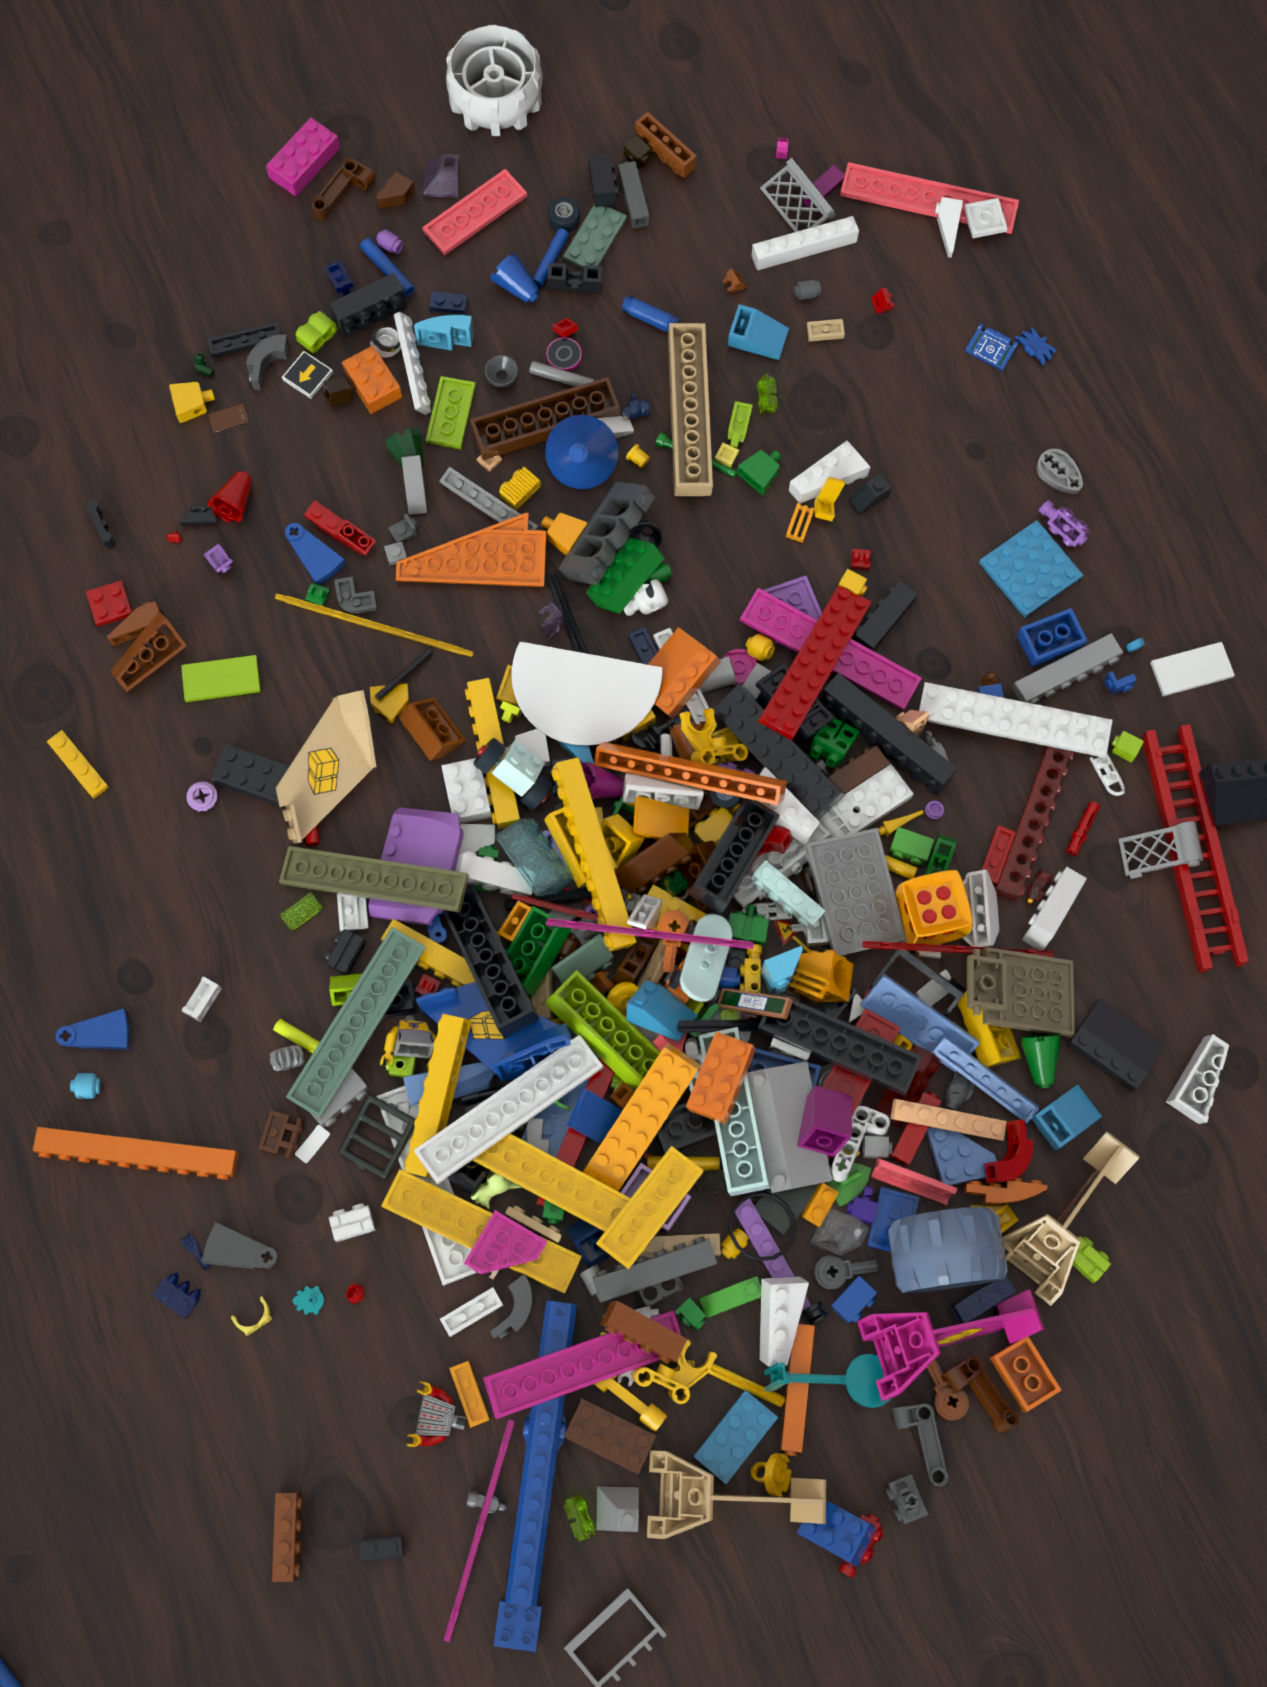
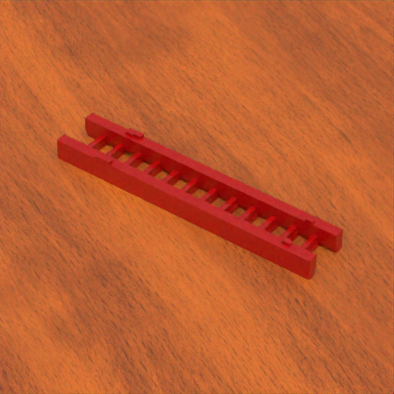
M1182 725L1177 730L1180 745L1159 747L1155 730L1146 731L1142 736V740L1144 741V750L1163 828L1191 821L1200 823L1203 834L1198 835L1199 841H1205L1207 852L1202 853L1203 860L1209 859L1212 869L1211 871L1190 874L1188 864L1173 866L1198 973L1206 972L1213 968L1210 957L1211 953L1212 955L1224 954L1225 951L1232 950L1235 966H1244L1249 962L1216 826L1213 825L1199 775L1201 766L1191 725ZM1183 753L1185 762L1169 765L1163 764L1162 756ZM1188 771L1190 780L1168 783L1167 773ZM1192 788L1194 798L1172 801L1170 791ZM1196 806L1198 816L1177 819L1175 809ZM1173 832L1165 834L1167 844L1169 845L1174 839ZM1171 849L1169 851L1171 862L1179 860L1177 852ZM1214 877L1216 889L1194 891L1192 880ZM1218 895L1221 907L1199 911L1198 898ZM1223 914L1225 926L1203 928L1201 917ZM1227 932L1229 945L1208 948L1206 935Z

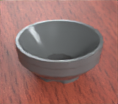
M495 356L485 366L486 378L496 387H507L517 378V364L508 356ZM504 372L507 374V377L504 380H500L497 378V374Z

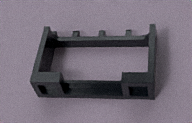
M897 950L871 984L870 988L877 983L897 957L901 955L956 997L943 1014L947 1017L967 989L953 978L948 981L918 958L919 952Z

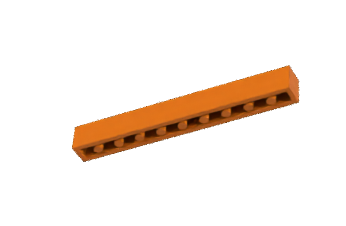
M606 742L596 747L594 764L599 767L779 805L785 797L787 784L785 780Z
M37 1127L33 1151L39 1153L38 1157L51 1158V1155H55L60 1160L70 1161L72 1157L78 1158V1162L83 1163L97 1160L98 1164L110 1165V1162L118 1163L117 1166L130 1168V1165H138L137 1169L149 1170L150 1167L157 1168V1171L169 1173L171 1169L177 1170V1174L182 1175L196 1172L197 1176L209 1177V1174L217 1175L218 1179L223 1180L235 1177L239 1155L238 1152L233 1150Z

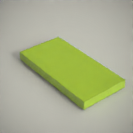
M440 376L426 436L427 444L462 450L476 382Z
M256 655L181 665L185 702L261 692Z

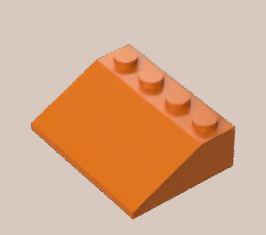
M679 627L648 663V665L662 667L661 686L654 705L672 719L678 715L721 662L714 653Z

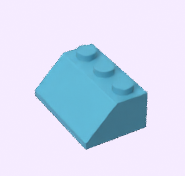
M802 946L764 960L761 976L769 995L773 994L774 991L780 994L786 991L785 988H788L803 951Z

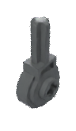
M828 1255L820 1258L815 1263L813 1276L815 1282L820 1287L833 1290L841 1287L846 1280L852 1279L853 1275L877 1272L878 1264L876 1260L850 1263V1260L842 1261L837 1256ZM828 1270H834V1274H833V1275H830V1274L827 1275V1271H828Z

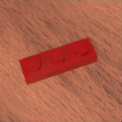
M999 825L996 828L981 869L988 871L993 885H997L1016 834L1015 831Z

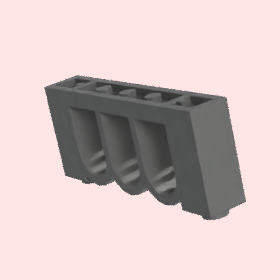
M616 481L558 569L568 580L598 585L607 571L606 568L615 559V550L625 544L629 537L628 530L638 524L642 518V513L647 511L655 496L645 485ZM621 508L627 509L623 514L616 516ZM608 528L614 529L610 534L603 536ZM594 549H600L597 554L589 557Z

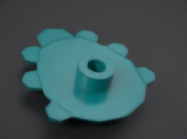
M306 1286L304 1288L305 1291L298 1290V1296L292 1300L295 1305H298L297 1311L303 1309L305 1315H308L309 1312H314L317 1315L324 1303V1297L319 1291V1287L315 1286L314 1289H310Z

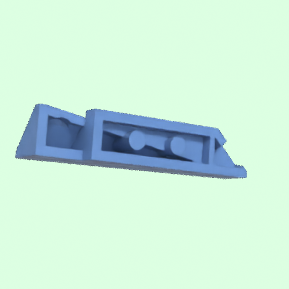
M483 1062L461 1066L453 1099L490 1088L493 1083L492 1079L496 1074ZM428 1072L403 1078L411 1106L419 1104L420 1098L423 1096L424 1080L428 1076Z

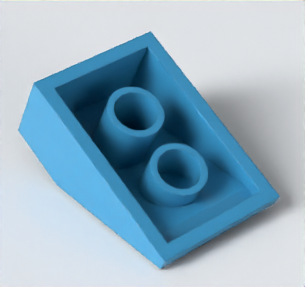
M647 980L627 1002L626 1021L678 1042L686 1033L679 1032L677 1029L678 1021L696 1020L698 1017L697 1014L663 986Z

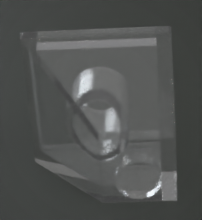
M830 1208L821 1226L817 1227L810 1243L837 1255H843L861 1246L869 1227L853 1216Z

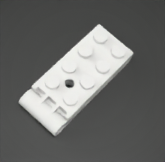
M890 764L846 793L819 822L831 833L832 838L861 832L910 800L913 792ZM853 809L858 810L859 813H854Z

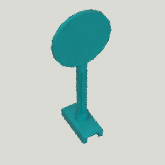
M873 1354L860 1355L852 1360L846 1369L845 1375L790 1373L785 1371V1363L778 1362L764 1371V1375H770V1384L765 1387V1392H773L790 1382L844 1384L852 1399L861 1406L876 1408L883 1406L891 1400V1398L886 1401L881 1400L876 1381L883 1378L884 1373L879 1357Z

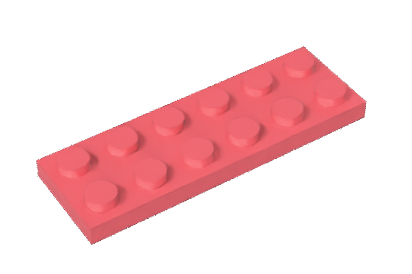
M504 169L423 226V232L446 255L525 199L527 192Z

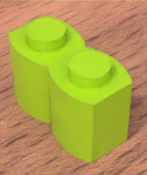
M321 311L312 314L308 323L297 329V342L311 353H315L336 333V323Z

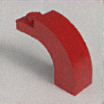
M1014 1120L1006 1123L1008 1151L1002 1160L984 1163L986 1183L1013 1180L1027 1169L1032 1158L1034 1144L1033 1139L1027 1140L1025 1120Z

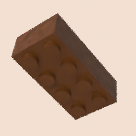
M581 1399L564 1438L639 1475L656 1435Z

